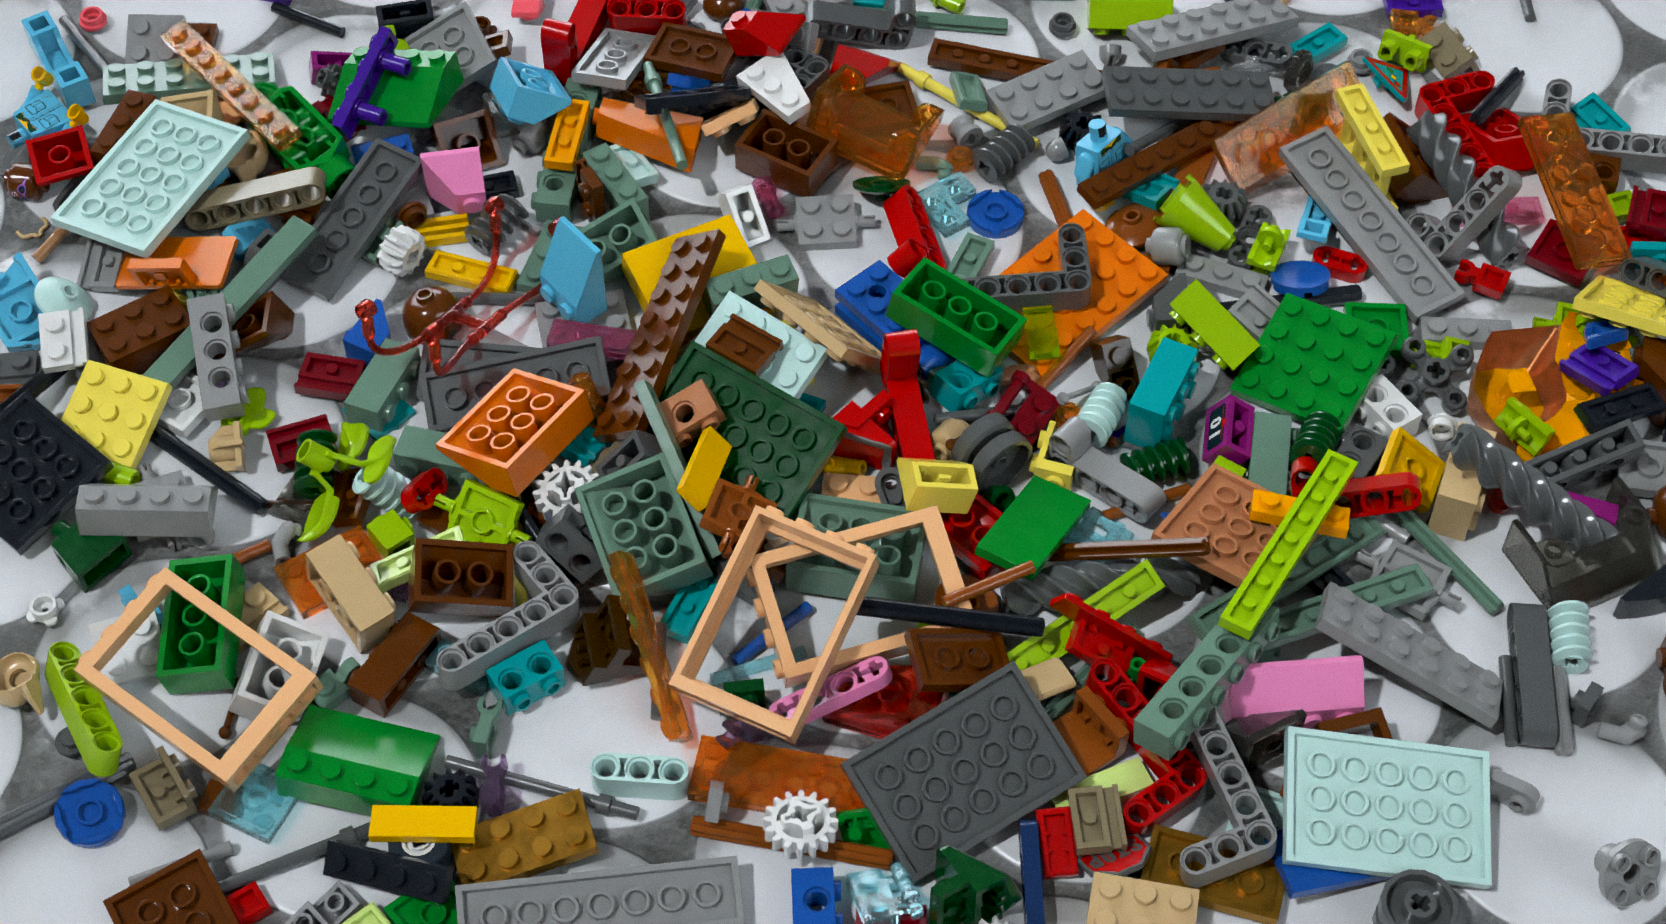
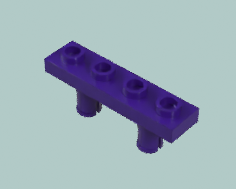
M380 25L377 34L372 36L369 50L365 58L359 62L357 74L353 82L347 86L345 98L340 108H337L333 114L331 125L344 138L351 139L360 119L378 126L385 124L388 117L386 109L368 104L384 70L407 77L411 72V60L393 54L399 41L390 28Z

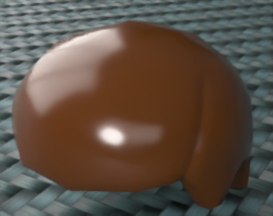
M703 0V11L709 18L716 19L722 23L723 20L731 17L736 11H742L746 3L745 0Z

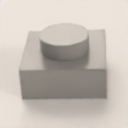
M710 781L704 820L706 822L718 823L719 814L727 813L730 793L723 792L724 782Z

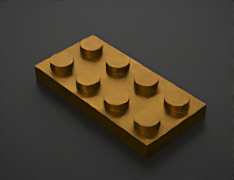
M580 788L477 823L475 843H452V852L461 885L528 878L600 853Z
M1154 824L1149 842L1152 852L1142 870L1141 880L1199 889L1198 906L1265 924H1277L1285 886L1272 858L1198 888L1189 887L1184 884L1180 877V854L1186 847L1208 838ZM1229 849L1220 852V855L1225 858H1233L1237 855L1233 850ZM1191 862L1187 865L1193 871H1199L1204 868L1203 864L1199 862Z

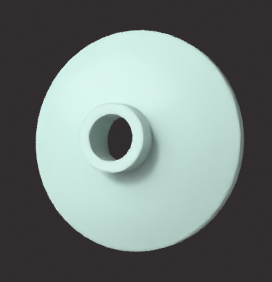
M47 277L39 281L34 289L35 302L43 313L62 310L77 311L78 308L83 307L86 312V321L92 315L93 304L89 295L73 281L61 277Z

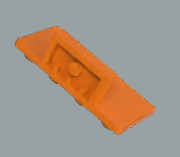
M235 236L166 237L150 257L143 258L127 252L115 285L118 289H160L167 285L171 289H221L224 286L239 241Z

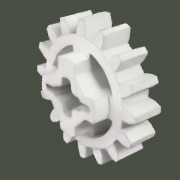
M565 460L564 466L560 468L556 463L552 464L553 471L551 473L543 470L544 480L535 481L537 490L533 491V496L536 501L537 510L539 513L542 512L544 519L548 521L567 504H570L583 516L584 514L574 489L600 478L598 473H594L592 466L588 465L583 468L582 462L579 460L574 466H570L569 461Z
M803 790L798 791V796H792L787 791L785 792L784 800L775 797L773 798V806H766L765 817H763L765 841H772L773 851L783 848L784 857L786 858L792 852L797 854L798 860H802L803 853H809L812 858H816L817 849L826 853L828 851V842L835 843L836 832H838L835 807L828 808L829 800L827 798L818 801L816 792L807 797L804 796Z

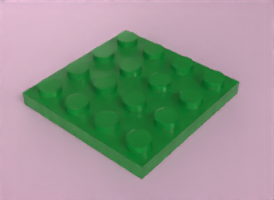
M1286 293L1258 340L1260 346L1249 355L1230 387L1231 395L1282 415L1292 416L1293 419L1303 422L1313 412H1328L1339 420L1341 427L1337 428L1341 437L1395 346L1398 335L1391 330Z

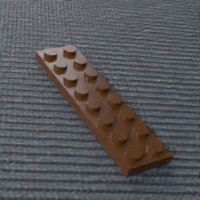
M720 229L679 237L672 244L667 262L663 266L658 283L651 293L650 302L640 319L639 328L630 343V349L619 369V375L614 387L609 392L608 401L598 418L597 427L592 436L598 442L606 443L625 440L636 429L646 432L649 420L634 389V384L643 379L652 384L659 400L725 241L726 235Z

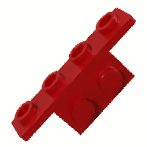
M1065 593L1051 599L1050 607L1075 621L1065 650L1086 663L1092 665L1099 658H1109L1115 661L1124 673L1127 674L1133 655L1143 658L1145 662L1152 657L1160 661L1171 662L1173 654L1164 650L1160 643L1147 640L1137 634L1136 629L1118 623L1110 618L1106 611L1094 609L1084 603L1080 596L1073 593Z

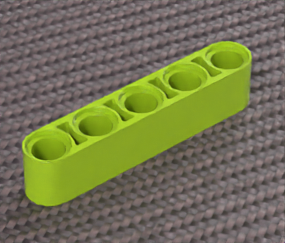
M66 641L55 642L50 645L44 673L45 679L89 772L100 777L111 776L118 769L123 745L122 738L101 694L85 683L73 670L82 656L77 646Z

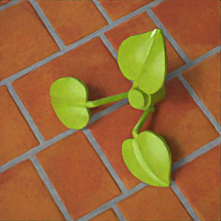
M341 423L338 453L332 452V450L311 439H306L301 444L296 455L297 462L311 468L309 475L315 477L326 489V492L322 493L314 501L308 514L303 534L297 539L298 541L309 542L319 538L330 528L338 511L340 499L337 496H333L334 489L320 473L323 471L328 473L337 460V469L339 471L345 472L351 465L365 468L363 481L367 484L376 483L382 478L390 464L397 441L395 437L387 435L375 441L369 449L367 460L364 461L355 459L363 452L369 437V427L363 423Z

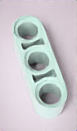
M601 753L596 755L590 763L592 785L595 792L599 795L603 793L614 797L675 801L685 798L690 791L688 765L681 758ZM607 772L613 773L612 775L607 777L600 776L601 774ZM637 775H646L642 779L634 778ZM671 777H680L677 781L668 780Z

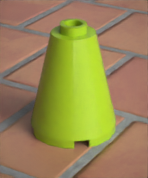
M1188 174L1185 178L1189 182L1185 186L1179 183L1160 207V210L1163 212L1162 216L1159 218L1155 215L1153 221L1163 227H1180L1184 230L1185 234L1190 236V240L1216 252L1221 248L1226 251L1236 239V236L1233 235L1236 229L1191 174Z

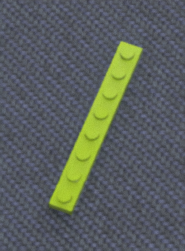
M1328 449L1221 614L1218 626L1247 640L1250 639L1357 469V461Z

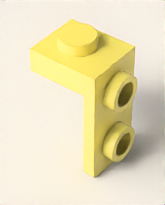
M1050 420L1047 431L1041 430L1037 443V448H1040L1039 455L1033 454L1029 472H1033L1034 475L1070 491L1073 482L1074 466L1048 460L1049 438L1056 429V421Z

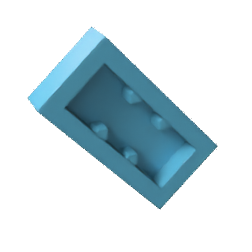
M265 217L229 225L221 234L223 236H235L239 242L233 258L243 261L248 246L266 228L273 231L275 229Z

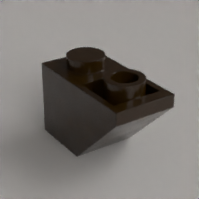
M1114 335L1089 342L1095 370L1101 382H1110L1118 385L1127 393V401L1131 400L1140 381L1130 337Z

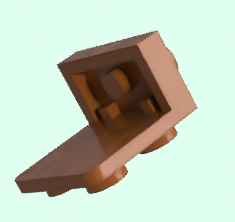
M1087 685L1076 691L1072 710L1053 721L1085 774L1090 776L1125 754L1130 731L1126 723L1107 708L1103 698L1098 694H1094Z

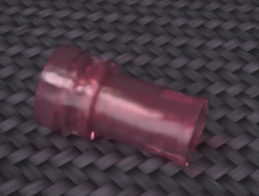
M767 175L756 178L751 184L757 199L761 201L769 219H777L773 209H776L779 217L784 214L785 209L776 194L777 191L772 178Z

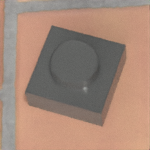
M1592 681L1585 692L1579 689L1570 704V707L1575 709L1571 717V723L1580 728L1584 726L1597 705L1604 687Z

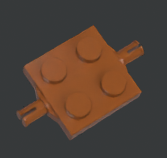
M748 475L744 486L730 483L721 478L717 481L698 527L722 537L718 546L721 553L725 545L727 547L724 554L732 552L733 545L738 542L755 505L764 509L767 506L775 508L778 506V503L764 498L756 492L759 484L757 476L751 484L754 475ZM765 534V536H764V538H763V540H762V542H761V544H760V546H759V548H758V550H757V553H759V551H760V548H761V546H762V544H763V542H764V539H765V537H766V534Z

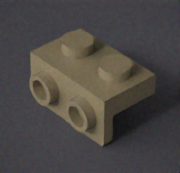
M1445 21L1419 39V41L1433 46L1429 59L1444 79L1458 76L1469 67L1473 71L1480 70L1475 63L1479 59L1470 45L1465 48L1462 44L1465 39L1456 27L1450 29Z
M163 745L156 749L160 758L129 773L132 783L159 831L196 813L197 809L193 799L198 797L190 779L182 781L179 773L184 770L175 753L168 756Z

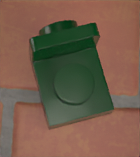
M763 678L723 682L724 691L760 707H765ZM719 712L720 716H726L727 727H733L734 718Z

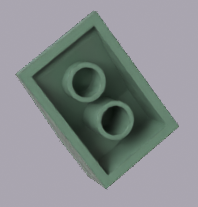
M634 197L579 229L601 250L604 283L625 277L621 269L622 253L660 240L645 212Z

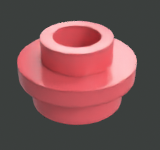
M87 7L80 13L79 24L85 31L96 32L106 26L107 16L98 7Z

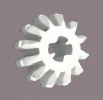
M400 225L397 228L393 227L389 235H384L383 243L379 244L381 248L377 253L379 265L396 276L404 277L406 274H412L416 266L419 267L420 260L424 258L423 252L427 247L424 243L425 237L408 226Z

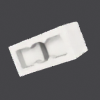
M1380 374L1375 378L1354 417L1360 420L1368 429L1389 439L1391 432L1398 427H1402L1412 436L1416 434L1423 414L1383 374Z

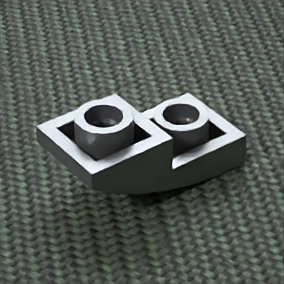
M339 880L313 905L307 901L284 924H341L364 908V906Z

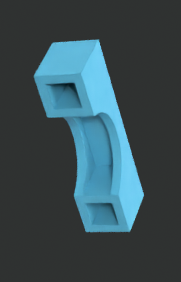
M46 10L22 19L21 22L29 45L45 71L53 75V85L67 109L73 104L84 107L96 102L89 78L80 63L73 61L49 12Z

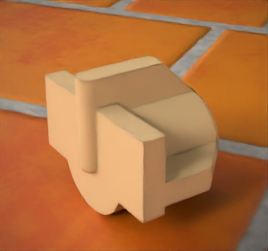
M233 421V425L221 426L208 440L210 461L226 472L246 471V445L243 437V427L239 421Z

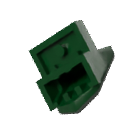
M944 845L936 850V884L930 890L929 924H978L981 918L991 924L992 917L996 915L1001 920L1003 913L1010 910L1021 900L1022 894L1009 874L950 845Z

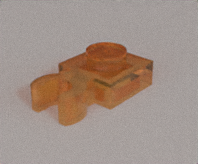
M1392 8L1388 14L1391 30L1406 36L1410 34L1416 35L1417 39L1421 34L1424 36L1435 27L1431 26L1437 20V17L1433 15H1426L1423 18L1419 17L1418 11Z

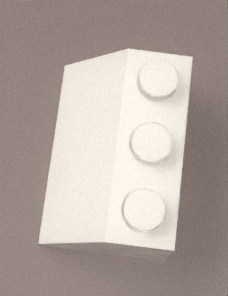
M269 610L265 613L256 630L258 634L311 672L317 673L330 635L329 633ZM250 646L227 711L254 720L291 675ZM302 712L301 715L296 719V721H300L303 712Z

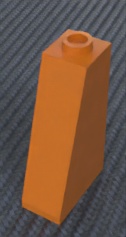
M603 97L600 108L595 107L592 124L597 125L596 137L677 168L659 114L648 115L645 114V110L635 107L634 103ZM670 111L688 162L687 168L683 171L692 172L701 141V125L704 118Z

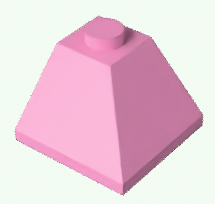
M479 146L420 153L427 195L458 214L477 213L488 209Z

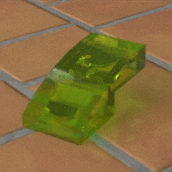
M1053 306L1023 307L1022 316L1027 318L1024 332L1029 361L1059 359L1060 349L1057 328H1055Z

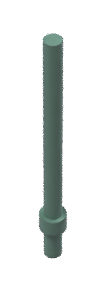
M650 61L643 63L644 82L647 90L651 93L663 92L661 77L655 71L653 63ZM662 109L663 113L659 114L673 158L677 168L684 170L687 168L688 162L669 109Z

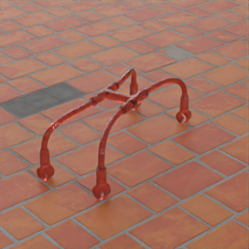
M492 196L483 204L484 211L489 215L490 232L493 234L491 261L484 278L468 297H463L436 321L430 323L422 330L420 336L397 347L381 348L374 341L375 328L373 316L377 313V306L370 299H364L355 306V314L361 319L363 337L366 338L367 345L371 351L381 356H392L406 352L425 341L428 345L429 361L432 362L435 375L444 377L468 348L476 345L507 318L511 311L540 293L541 283L503 309H498L486 320L464 313L487 287L497 267L500 252V233L502 232L501 212L505 208L504 202L500 197ZM557 217L549 223L548 231L551 236H553L557 222L561 217ZM452 322L475 329L466 337V341L441 369L440 340L444 337V329Z

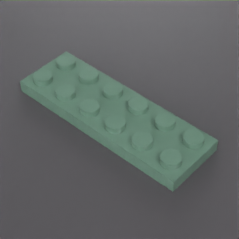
M255 52L250 55L228 54L224 57L212 58L201 56L187 60L174 58L161 62L141 61L136 64L113 63L109 66H103L104 105L119 104L128 89L152 94L161 100V97L214 90L217 96L237 95L246 87L259 82H268L276 85L273 53Z

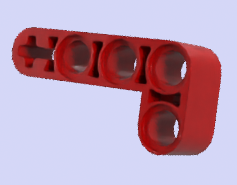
M905 184L883 203L898 248L887 257V260L892 270L904 279L923 257L946 269L944 257L923 202L917 191L910 185Z
M1302 456L1293 462L1291 466L1293 497L1299 496L1310 479H1302L1298 474L1300 472L1313 474L1319 465L1314 458ZM1411 472L1350 479L1340 495L1350 500L1347 503L1336 502L1334 505L1350 508V518L1410 511L1417 508L1422 501L1421 482L1419 477ZM1404 489H1409L1410 493H1404ZM1389 490H1392L1393 496L1389 497ZM1371 492H1378L1382 495L1378 499L1367 497Z

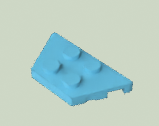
M18 252L14 255V262L5 273H0V338L9 352L41 350L38 314L43 312L39 309L34 299V289L39 281L21 252Z

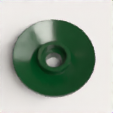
M871 176L853 181V188L873 195L874 201H886L890 195L897 192L903 185H910V181L895 176Z

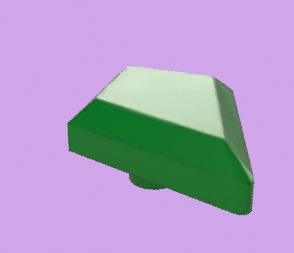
M860 808L837 812L843 841L890 849L878 830L869 810Z

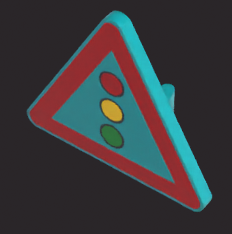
M1364 56L1362 61L1375 74L1373 82L1376 88H1380L1383 84L1387 91H1391L1404 103L1408 97L1409 71L1404 67Z

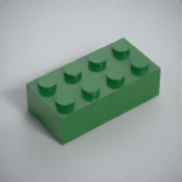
M926 257L922 258L892 292L886 312L888 318L908 330L916 329L919 337L987 378H990L1018 344L1027 321L1026 317Z
M233 554L169 560L170 571L241 621L246 572ZM172 590L165 597L156 678L170 695L233 689L235 687L239 637Z

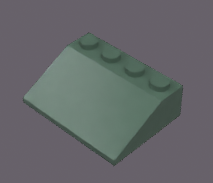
M663 452L574 489L612 594L620 595L621 600L685 588L714 576L684 499L676 492L678 486Z
M808 493L800 505L798 518L812 523L815 526L814 529L822 533H826L827 530L836 533L913 511H906V507ZM923 526L862 542V544L869 546L875 551L874 554L877 555L880 564L865 595L866 597L915 602L926 541ZM818 554L786 563V590L847 599L860 574V570Z

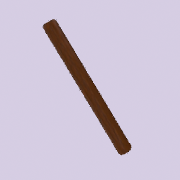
M1207 537L1062 543L1048 562L1205 556L1210 554L1211 548L1210 540Z

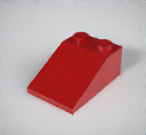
M1498 107L1479 126L1475 122L1471 123L1469 121L1471 112L1460 114L1495 166H1503L1514 171H1530L1533 167L1545 165L1546 132L1505 107Z

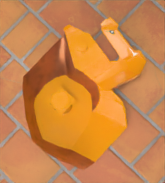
M1569 311L1560 325L1492 331L1486 340L1472 376L1468 392L1467 413L1480 428L1497 432L1495 441L1513 450L1522 462L1535 457L1515 440L1511 441L1505 432L1494 422L1495 418L1503 411L1510 397H1515L1523 405L1525 404L1537 417L1555 429L1554 436L1544 447L1540 455L1590 435L1573 409L1578 403L1595 399L1602 395L1559 370V361L1562 359L1567 360L1570 353L1585 344L1584 338L1576 326L1577 312ZM1628 339L1605 346L1632 362L1629 349L1632 346ZM1635 377L1617 391L1613 389L1610 394L1644 383Z

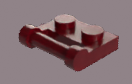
M1016 370L1011 376L1012 382L993 410H988L985 415L994 412L1004 415L1022 389L1029 395L1010 423L1015 428V431L1020 432L1033 445L1041 430L1044 429L1060 404L1053 394L1031 380L1027 373L1022 370Z

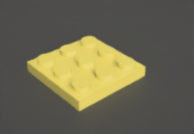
M88 360L61 421L110 461L137 470L173 387L167 382Z

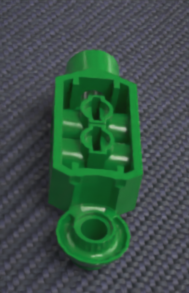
M259 82L246 87L240 93L237 100V109L247 119L251 130L257 131L265 139L269 153L285 169L289 168L290 171L306 167H317L323 170L327 178V196L332 200L355 168L349 161L351 155L343 136L293 86L279 88L272 83Z

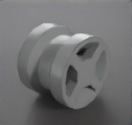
M969 114L957 116L948 126V134L953 139H957L958 146L963 150L975 147L983 137V130L980 126L974 124V120Z

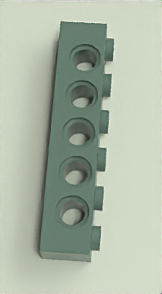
M567 78L565 91L571 99L590 101L591 108L577 161L581 159L582 152L591 149L597 126L592 124L595 107L600 108L603 100L602 87H585L581 83L571 82V78ZM557 113L554 114L553 123H555ZM553 129L549 130L548 143ZM544 150L542 157L543 171H538L537 174L538 190L532 193L531 209L536 212L537 222L546 223L547 219L558 221L559 218L564 216L572 223L578 200L575 166L573 171L545 168L544 157L546 150Z
M1273 605L1269 607L1249 640L1218 626L1217 623L1134 719L1133 742L1168 761L1178 750L1182 751L1188 744L1193 731L1196 728H1202L1206 723L1209 712L1215 706L1218 707L1223 703L1231 686L1240 683L1247 667L1259 660L1263 648L1268 642L1276 640L1281 630V624L1278 623L1279 608Z

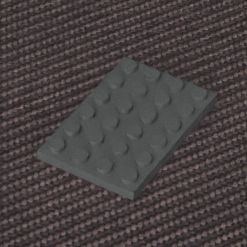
M1014 661L840 764V768L864 807L869 810L878 830L912 885L935 871L936 850L938 848L950 845L963 852H967L1087 778V775Z

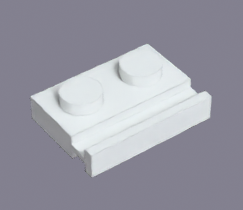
M83 307L78 308L77 311L62 310L38 314L41 361L44 373L74 370L76 367L86 366L87 361L90 359L86 312Z

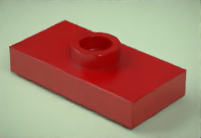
M1070 806L1035 810L1044 880L1078 877L1079 871Z

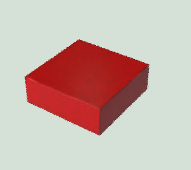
M256 881L226 896L239 924H253L273 913Z

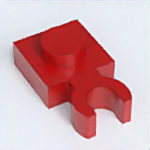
M1461 259L1459 270H1456L1454 280L1461 284L1471 283L1473 284L1472 291L1500 300L1512 272L1483 263L1481 268H1478L1473 262Z

